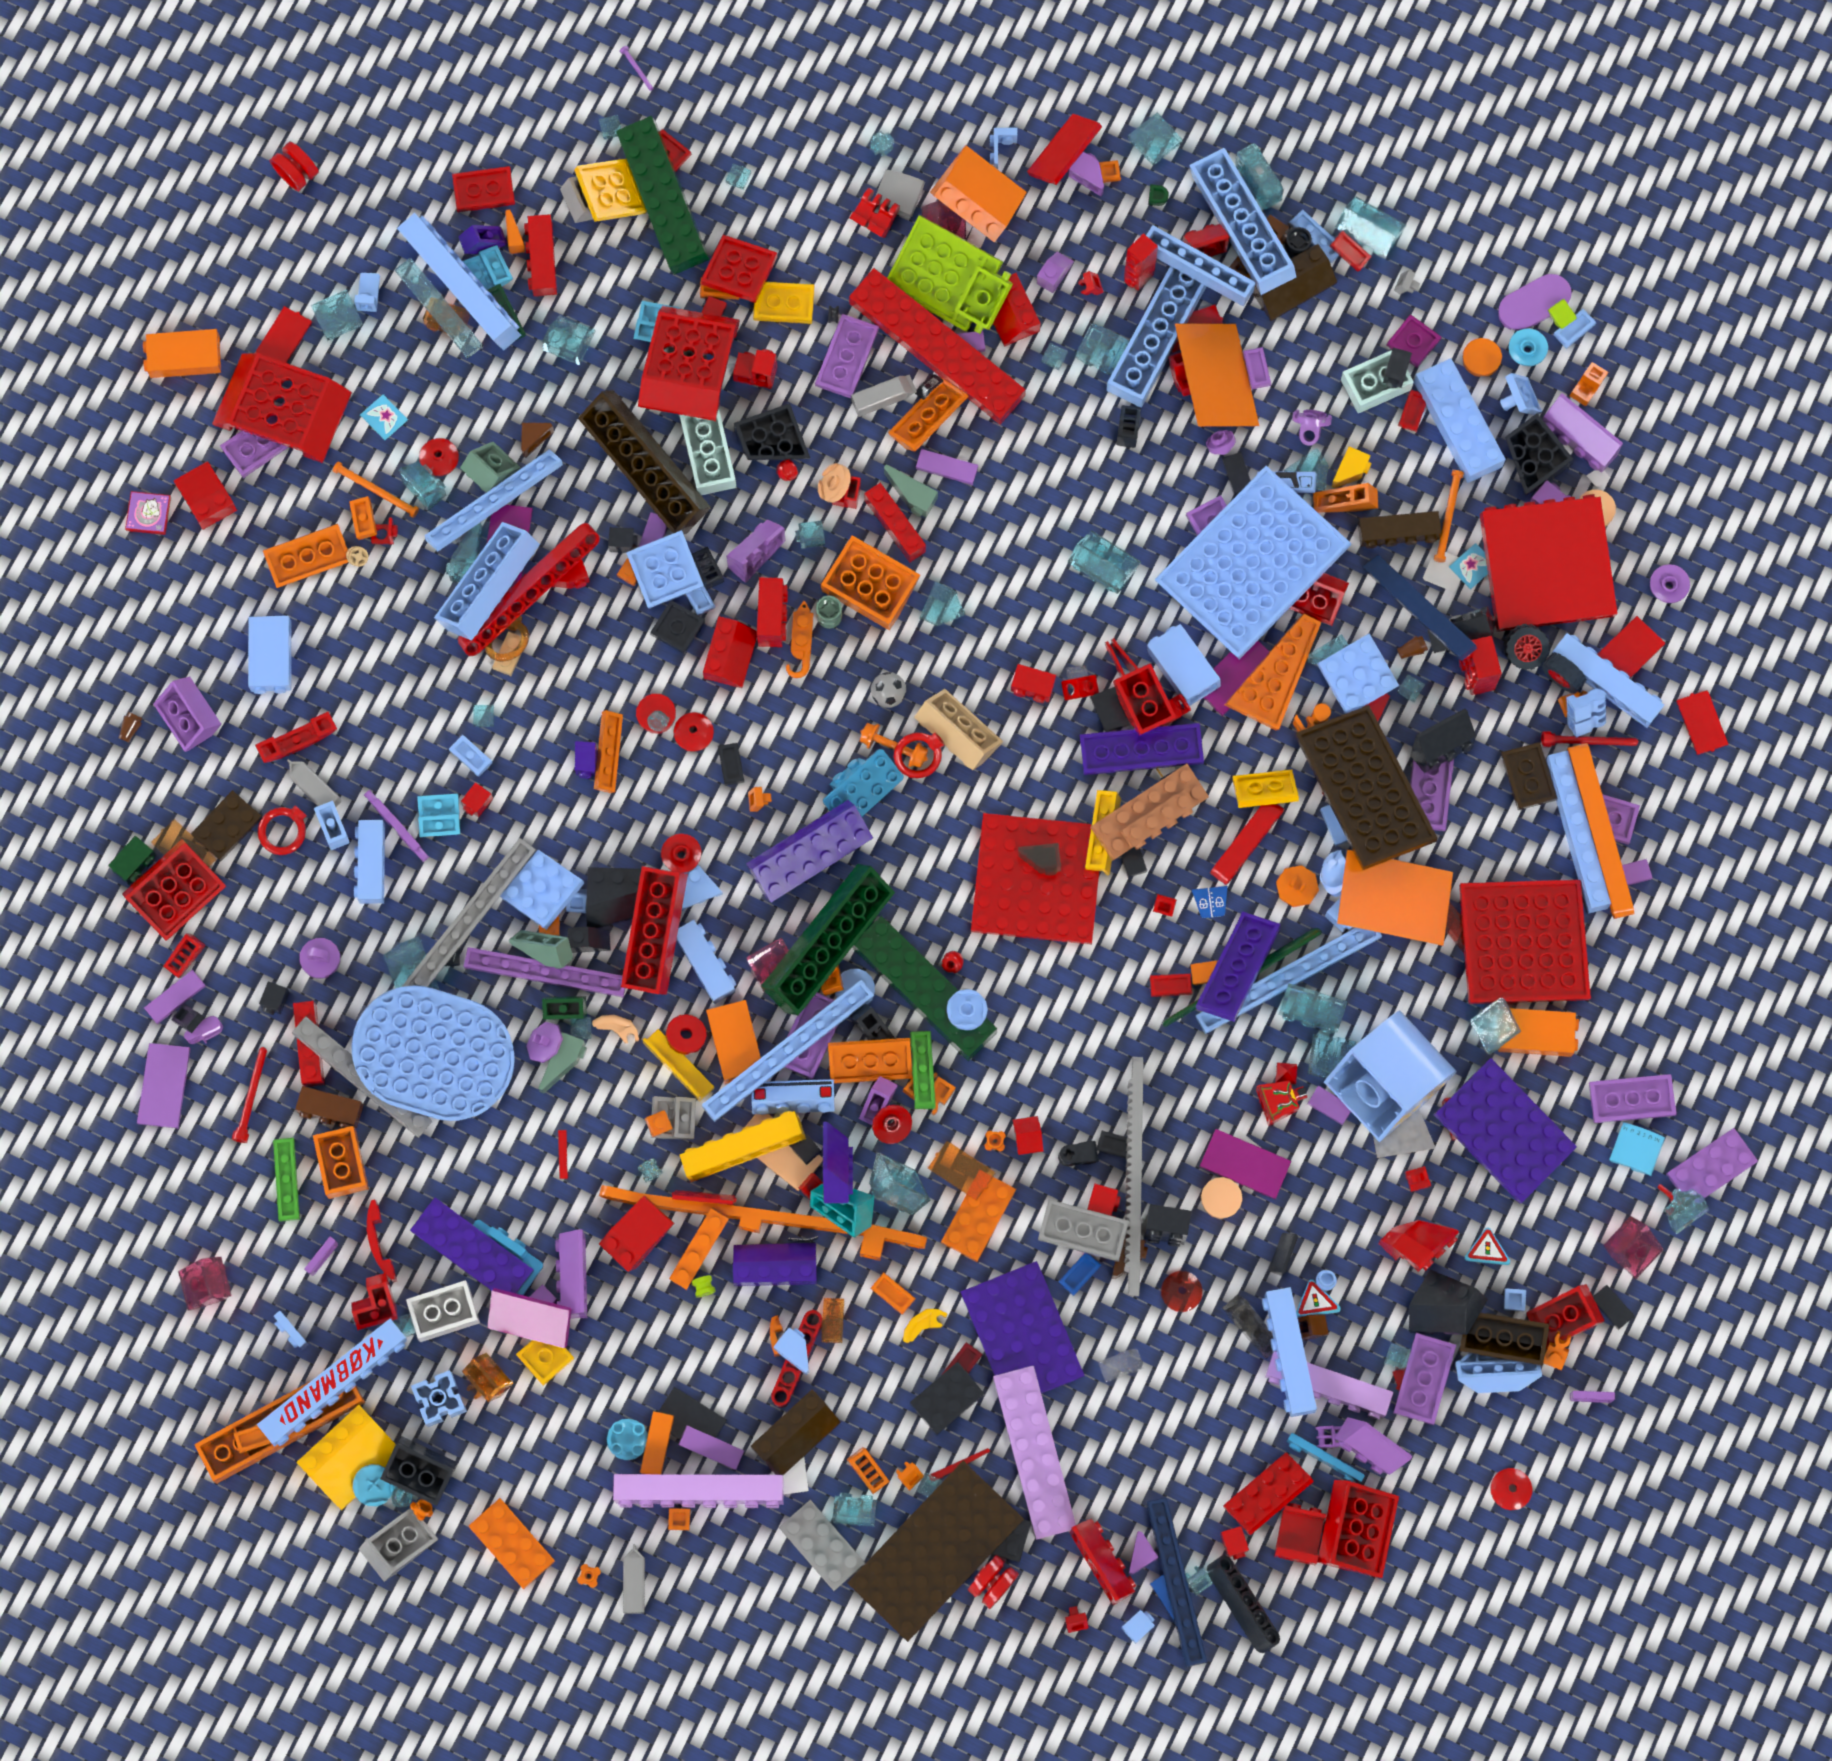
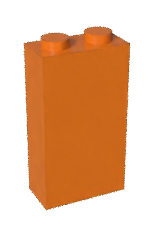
M217 329L146 334V341H143V351L147 354V360H144V371L148 372L150 378L221 373L220 336Z
M746 1000L706 1010L725 1084L730 1083L761 1059Z
M1502 1008L1499 1013L1498 1052L1572 1057L1574 1051L1578 1050V1039H1575V1031L1579 1029V1019H1576V1013Z

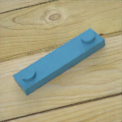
M1291 1433L1286 1441L1294 1451L1299 1453L1303 1451L1343 1474L1346 1481L1360 1484L1365 1476L1360 1471L1294 1433Z

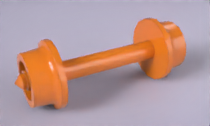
M867 723L865 728L860 730V742L865 744L866 748L870 749L875 741L895 750L897 742L877 734L880 727L879 724L872 725ZM921 742L917 743L914 750L905 746L902 751L903 754L911 757L908 764L909 767L916 766L921 768L923 763L928 760L927 754L929 749L923 747Z

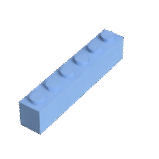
M1152 225L1146 236L1158 245L1157 259L1239 305L1245 306L1254 291V281Z
M1567 633L1552 653L1556 652L1566 657L1583 672L1587 679L1586 684L1593 689L1603 690L1609 701L1646 728H1648L1664 707L1662 700L1658 696L1649 694L1645 691L1646 689L1643 685L1637 682L1634 683L1624 671H1618L1609 660L1600 658L1593 648L1585 647L1575 635Z
M1291 1287L1268 1291L1265 1293V1298H1262L1264 1311L1267 1310L1269 1315L1266 1323L1268 1331H1272L1273 1339H1271L1272 1350L1276 1351L1278 1359H1275L1277 1372L1281 1371L1282 1379L1279 1380L1281 1392H1285L1286 1400H1284L1285 1411L1289 1412L1290 1417L1315 1413L1317 1407Z

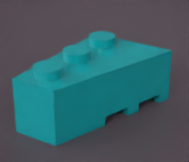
M822 1183L811 1191L810 1207L855 1238L872 1226L875 1196L853 1189V1195H849V1203H824Z

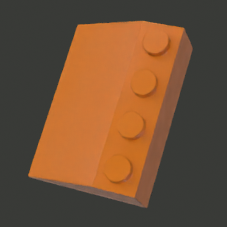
M967 145L964 146L930 191L934 197L993 242L998 239L1007 227L1027 193Z
M852 535L821 583V590L829 596L836 597L841 603L890 631L920 578V574Z

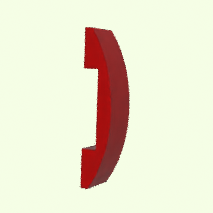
M329 712L310 719V723L275 739L271 737L256 744L255 747L263 763L289 756L315 744L335 732L337 727Z
M374 1199L371 1200L367 1213L369 1245L381 1270L387 1274V1277L392 1282H397L393 1262L391 1259L383 1260L375 1224L382 1223L378 1202Z

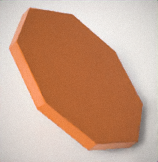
M1302 865L1285 868L1276 881L1279 898L1292 907L1311 904L1319 891L1315 873Z

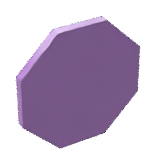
M545 1022L532 1031L526 1045L531 1060L544 1063L557 1054L563 1040L559 1025Z

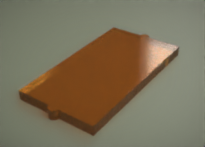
M175 819L165 829H161V833L151 841L165 855L183 839L208 867L216 861Z
M946 1141L939 1153L935 1154L936 1157L928 1167L930 1171L976 1201L984 1189H988L989 1182L996 1174L993 1170Z

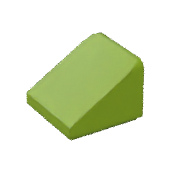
M1562 299L1548 309L1554 324L1560 329H1563L1577 319L1565 299Z

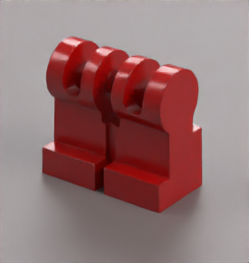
M868 188L849 219L866 227L880 237L886 238L893 224L892 222L899 212L900 205L894 203L888 211L891 200L886 198L880 205L882 195L879 193L871 202L874 190ZM880 205L879 212L876 213L875 210Z

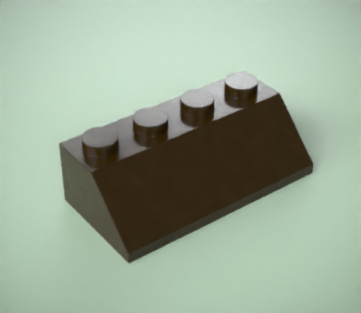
M1319 244L1290 259L1295 268L1296 278L1262 295L1255 285L1252 294L1270 321L1275 320L1337 284L1330 261Z
M1480 1312L1469 1333L1462 1335L1460 1351L1543 1366L1549 1324Z
M812 1389L751 1445V1449L775 1475H785L841 1422Z

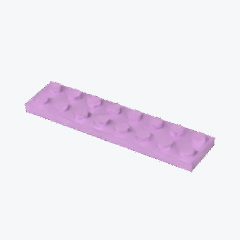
M1034 1366L993 1376L1035 1538L1037 1540L1070 1531L1071 1527L1075 1526L1076 1523Z

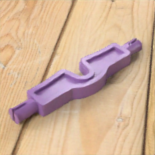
M368 790L364 796L383 819L395 829L406 845L422 862H425L429 856L399 820L371 790Z

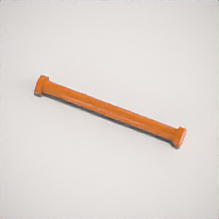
M338 461L333 467L334 473L344 475L408 512L410 517L414 518L417 515L419 507L409 505L342 466L341 462Z
M1453 470L1451 474L1453 479L1442 526V534L1437 554L1434 555L1436 562L1443 563L1446 561L1447 541L1460 480L1464 475L1459 470Z

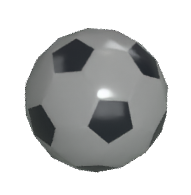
M885 672L878 675L872 682L871 695L878 705L892 708L904 700L906 684L899 675L893 672Z

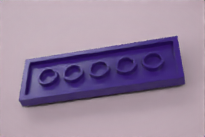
M1200 723L1156 727L1140 736L1135 729L1080 734L1079 736L1084 775L1184 766L1185 764H1204Z
M1242 911L1196 1004V1010L1235 1022L1280 930V923Z
M437 1198L431 1201L410 1229L413 1234L491 1291L496 1288L517 1294L534 1272L531 1267Z

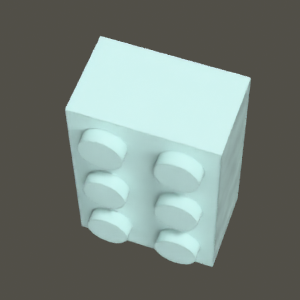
M1392 350L1343 371L1341 382L1358 414L1412 389L1414 382L1408 370L1402 388H1391L1382 383Z

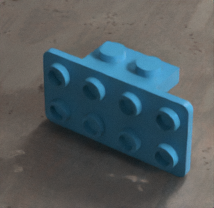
M878 749L866 761L860 758L854 759L847 765L848 768L833 777V781L829 784L833 791L823 799V804L831 811L849 800L856 806L862 817L898 785L904 776L885 751Z
M476 1220L473 1226L534 1270L517 1293L524 1296L543 1269V1263L527 1252L525 1249L526 1245L518 1239L513 1241L508 1238L509 1233L500 1227L495 1229L494 1227H489L481 1220Z

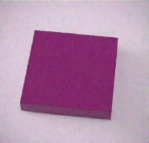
M1410 314L1390 338L1386 346L1390 349L1394 347L1411 352L1412 355L1409 363L1418 368L1442 337Z

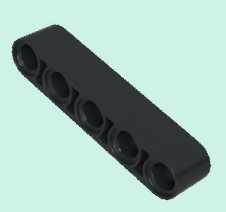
M1222 1555L1207 1566L1208 1576L1256 1651L1265 1653L1278 1645L1280 1642L1278 1631L1232 1559L1227 1555Z

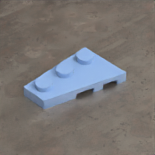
M699 865L693 870L684 873L688 874L682 911L715 896L723 895V892Z

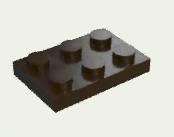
M1540 742L1501 752V758L1517 810L1557 801L1558 798Z
M232 790L196 827L191 835L218 860L222 861L262 819V816Z

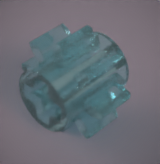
M880 131L871 138L870 149L875 155L880 153L882 156H885L893 150L892 144L894 139L889 132L884 134Z

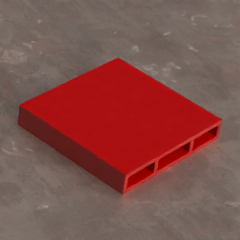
M1595 494L1584 495L1583 499L1576 500L1575 497H1566L1560 502H1556L1555 499L1543 501L1544 504L1527 502L1524 503V506L1516 507V504L1505 505L1504 509H1496L1494 506L1484 508V511L1480 513L1496 632L1508 631L1522 624H1532L1535 627L1611 618L1618 614L1601 496L1595 497Z

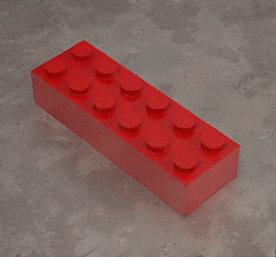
M642 866L621 987L667 995L688 874Z

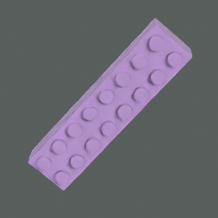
M614 1474L613 1500L622 1508H631L632 1504H639L642 1508H653V1504H660L662 1508H674V1504H681L683 1508H695V1504H703L704 1508H716V1504H724V1508H737V1504H745V1508H758V1504H766V1508H779V1505H784L783 1475Z

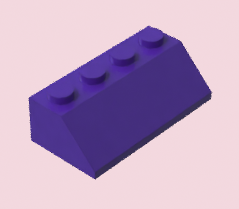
M823 1122L824 1203H849V1195H853V1147H849V1139L830 1123Z
M816 1243L734 1245V1286L817 1284Z

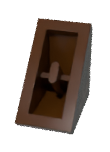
M522 423L521 450L525 458L554 433L551 423Z

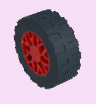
M1522 624L1521 626H1515L1514 629L1509 631L1503 646L1507 659L1519 669L1532 670L1535 667L1541 666L1546 661V657L1549 656L1550 644L1546 634L1541 629L1532 624Z
M1551 653L1542 664L1544 673L1560 688L1569 693H1577L1587 680L1583 672L1572 661L1559 653Z

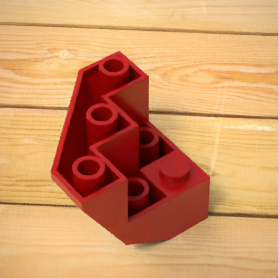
M1416 1220L1393 1227L1378 1244L1395 1260L1401 1257L1418 1272L1422 1268L1426 1271L1434 1263L1432 1260L1434 1257L1439 1259L1446 1251L1444 1248L1446 1246L1450 1248L1458 1240L1456 1236L1459 1231L1454 1228Z

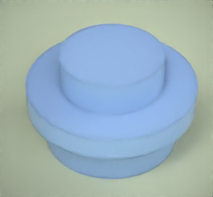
M1329 1270L1319 1272L1316 1277V1284L1322 1290H1331L1337 1283L1335 1274Z

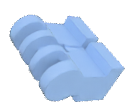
M1592 689L1588 694L1577 698L1574 695L1566 697L1567 724L1576 737L1592 732L1594 727L1599 728L1606 724V694L1603 690Z

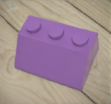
M190 676L172 681L154 702L157 711L185 752L211 737L222 725Z
M1347 1417L1335 1436V1439L1340 1442L1339 1446L1348 1452L1353 1451L1356 1454V1459L1362 1463L1368 1462L1372 1465L1370 1469L1380 1475L1382 1473L1392 1474L1412 1458V1455L1364 1421Z

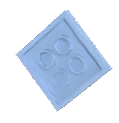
M682 530L626 552L648 608L704 587Z
M1370 633L1317 663L1345 714L1364 707L1399 686Z
M537 850L500 897L547 930L583 886L584 882L546 854Z

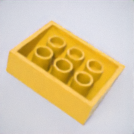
M358 1405L296 1463L342 1511L356 1498L352 1489L356 1473L362 1467L370 1464L386 1467L396 1444L369 1414Z

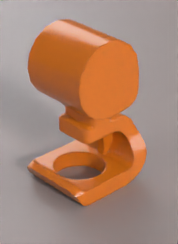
M1323 703L1317 704L1313 710L1312 717H1306L1307 728L1328 721L1331 715L1330 707ZM1295 715L1293 725L1297 732L1307 729L1301 723L1298 715Z

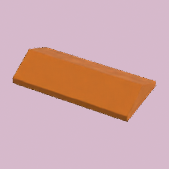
M944 380L943 383L931 391L925 400L921 398L888 433L905 449L916 451L969 396Z
M338 524L263 550L276 588L348 563L346 558L348 549Z

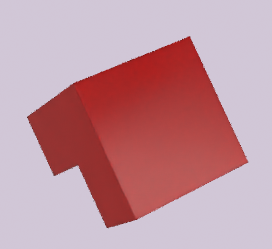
M850 476V484L845 495L840 500L832 503V505L857 509L861 490V478Z
M1038 1116L1014 1119L1013 1127L1018 1155L1044 1151Z

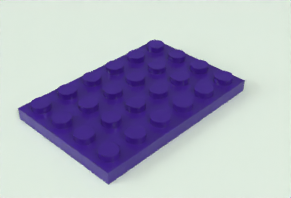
M1492 1058L1488 1059L1433 1114L1519 1204L1577 1148Z
M1037 1261L960 1292L994 1376L1034 1366L1041 1394L1085 1376Z

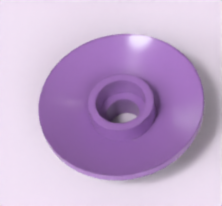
M1671 564L1663 565L1652 574L1650 588L1653 595L1660 601L1676 603L1684 599L1688 594L1690 579L1682 568ZM1665 584H1671L1672 588H1666Z

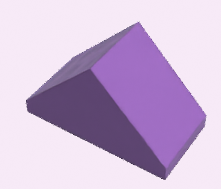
M1140 1531L1136 1535L1128 1573L1130 1575L1135 1574L1158 1559L1150 1543Z

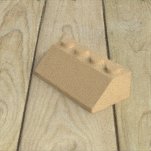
M946 689L927 699L914 716L921 726L932 734L936 732L949 751L963 761L965 766L972 770L982 765L1003 743L994 732Z

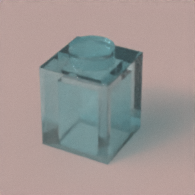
M822 520L798 524L799 530L795 531L796 542H801V549L825 545Z

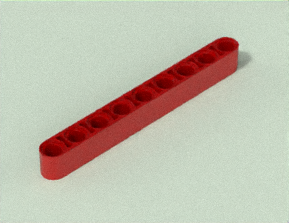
M588 523L579 525L504 594L472 641L459 636L458 643L468 656L479 654L595 548L600 541V537L593 527Z

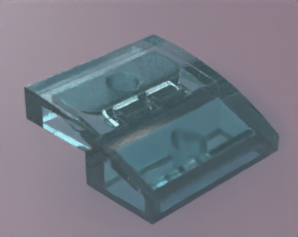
M1091 323L1074 357L1089 367L1095 366L1110 376L1129 341L1102 326Z
M1318 1033L1313 1034L1308 1074L1327 1078L1349 1050L1356 1045V1041L1341 1037L1333 1038Z

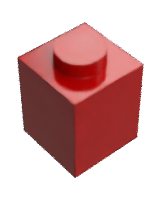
M475 782L461 800L463 810L470 816L474 814L479 818L493 800V796Z
M1242 1526L1220 1533L1228 1557H1233L1234 1560L1246 1556L1245 1553L1249 1551Z

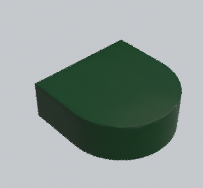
M1150 184L1148 205L1162 206L1166 204L1169 197L1168 190L1164 186Z

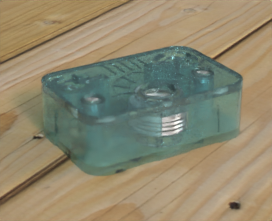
M1252 143L1238 151L1235 160L1236 167L1262 208L1266 210L1281 202L1284 192L1283 186L1257 145Z

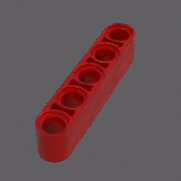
M1279 804L1261 805L1215 864L1210 874L1227 885L1279 819L1285 808Z
M809 1310L805 1313L798 1329L804 1335H808L811 1338V1341L806 1344L808 1358L823 1322L821 1314L816 1310ZM814 1315L818 1317L819 1322L816 1325H810L807 1319ZM787 1359L784 1362L771 1395L772 1402L779 1408L786 1407L790 1403L802 1371ZM792 1373L795 1379L791 1383H786L783 1380L784 1375ZM784 1392L787 1395L786 1400L781 1403L775 1400L777 1393Z

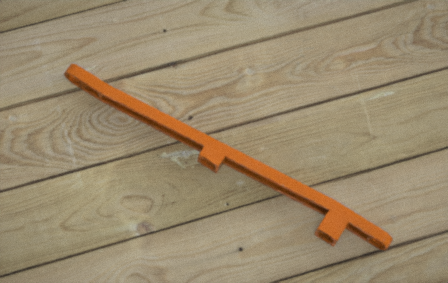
M605 1185L601 1186L599 1196L602 1198L635 1205L645 1195L659 1209L707 1215L710 1209L714 1208L730 1219L740 1220L739 1229L759 1234L762 1223L848 1234L824 1217L718 1203L675 1200L672 1197L643 1194ZM872 1225L858 1235L864 1236L860 1257L878 1261L881 1260L885 1241L918 1249H925L927 1238L924 1236Z

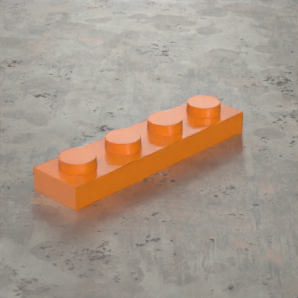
M607 710L602 711L594 789L614 793L623 715Z
M714 1208L710 1209L669 1278L671 1281L687 1290L729 1217Z

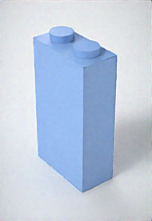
M289 616L249 617L248 686L251 692L255 694H265L266 691H274V693L281 694L291 690V620Z
M1181 624L1176 627H1170L1166 630L1165 634L1152 638L1147 644L1148 654L1176 693H1181L1189 706L1221 687L1219 676Z

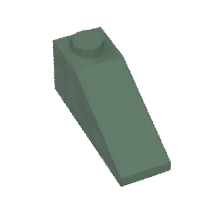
M886 464L884 474L907 507L911 509L914 515L918 517L922 515L927 518L938 499V492Z
M520 930L509 939L511 945L545 966L560 969L573 959L568 937Z
M561 1032L563 1040L556 1055L550 1058L538 1088L541 1093L544 1094L576 1066L580 1058H584L587 1051L584 1040Z

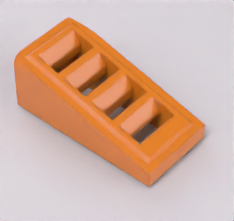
M506 210L509 253H524V242L513 214L510 210Z
M862 1447L847 1459L848 1463L872 1494L890 1482L866 1448ZM864 1455L865 1459L856 1464L855 1462ZM867 1463H870L871 1465L863 1472L860 1470ZM875 1469L876 1473L867 1479L866 1475ZM880 1476L882 1479L872 1486L871 1482Z

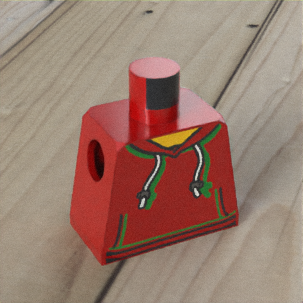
M1290 1081L1262 1084L1256 1087L1268 1126L1297 1112L1299 1109L1297 1101L1307 1098L1304 1086L1293 1089Z

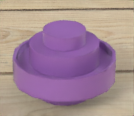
M1217 431L1208 438L1206 445L1210 453L1225 455L1235 445L1236 439L1231 431Z

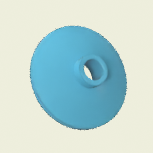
M1527 328L1517 331L1511 337L1508 348L1515 362L1523 366H1535L1545 359L1548 352V343L1539 331ZM1524 348H1530L1531 352H1525Z

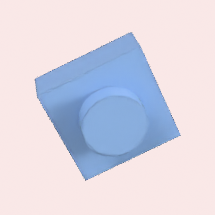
M1505 1288L1503 1310L1524 1312L1526 1290Z

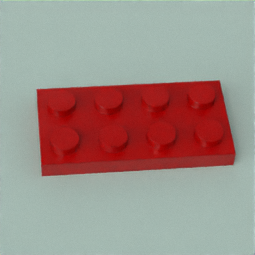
M1286 1452L1226 1502L1223 1507L1251 1535L1314 1481Z

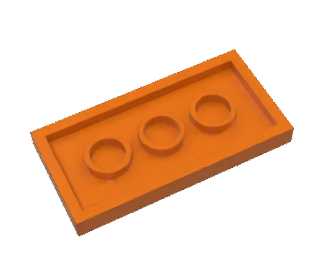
M910 1038L828 1043L830 1080L834 1079V1083L877 1081L879 1076L887 1080L912 1079Z
M980 1170L941 1243L978 1262L1016 1189Z
M501 1498L469 1525V1528L523 1589L555 1562Z

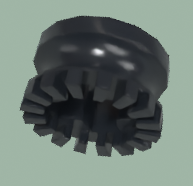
M829 306L828 323L832 321L838 323L839 306L835 308Z

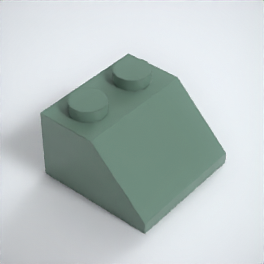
M494 442L470 451L460 467L486 493L521 468Z

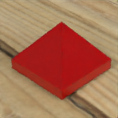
M1157 894L1153 912L1172 917L1177 899Z
M1277 1062L1275 1083L1290 1081L1291 1084L1296 1085L1297 1064Z

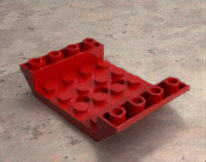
M662 306L658 311L642 374L638 407L716 421L724 376L733 339L736 338L740 320ZM667 347L675 349L672 353H667L664 350ZM692 351L694 355L688 357L684 355V352ZM706 354H711L713 358L711 360H706L703 358V356Z
M259 353L241 354L212 424L229 431L232 428H236L302 451L304 457L323 463L352 392L331 378ZM284 381H291L292 386L290 388H282ZM278 398L285 400L282 406H276L274 402ZM270 416L278 418L274 424L267 423V419Z

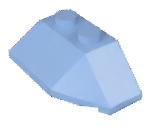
M1472 1353L1456 1361L1455 1364L1458 1381L1477 1393L1520 1391L1542 1377L1540 1365Z

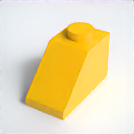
M1349 446L1333 480L1332 487L1338 488L1360 480L1363 473L1368 474L1372 464L1369 462L1371 455Z

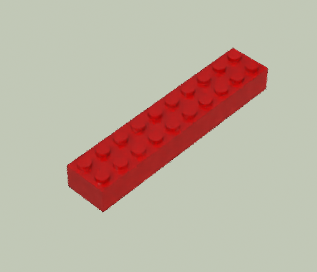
M875 268L872 269L849 296L850 305L875 325L879 326L881 330L937 375L968 394L969 397L967 399L1001 425L1026 396V389Z

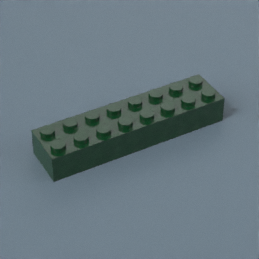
M649 116L617 130L616 133L669 269L675 275L710 260L658 125L653 117Z
M857 864L764 981L761 988L785 1013L799 1016L895 894L893 889L871 866Z
M882 916L854 944L853 950L968 1062L997 1034V1027L987 1018L981 1026L973 1030H961L952 1025L947 1016V1004L949 999L959 990Z

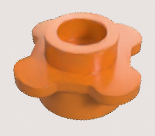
M1002 1131L986 1132L987 1143L985 1144V1149L987 1151L992 1149L999 1152L1005 1149L1003 1144L1006 1137L1005 1133Z
M420 1499L417 1503L412 1502L410 1504V1508L420 1521H423L425 1517L433 1515L432 1504L423 1499Z
M583 1564L581 1566V1574L577 1578L578 1583L581 1585L587 1584L591 1588L596 1587L601 1570L598 1567L591 1568L587 1564Z

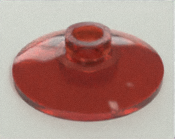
M1177 1271L1166 1277L1161 1287V1296L1164 1303L1176 1312L1191 1311L1199 1304L1202 1298L1203 1291L1200 1281L1195 1275L1187 1271ZM1184 1287L1186 1293L1180 1294L1178 1289Z

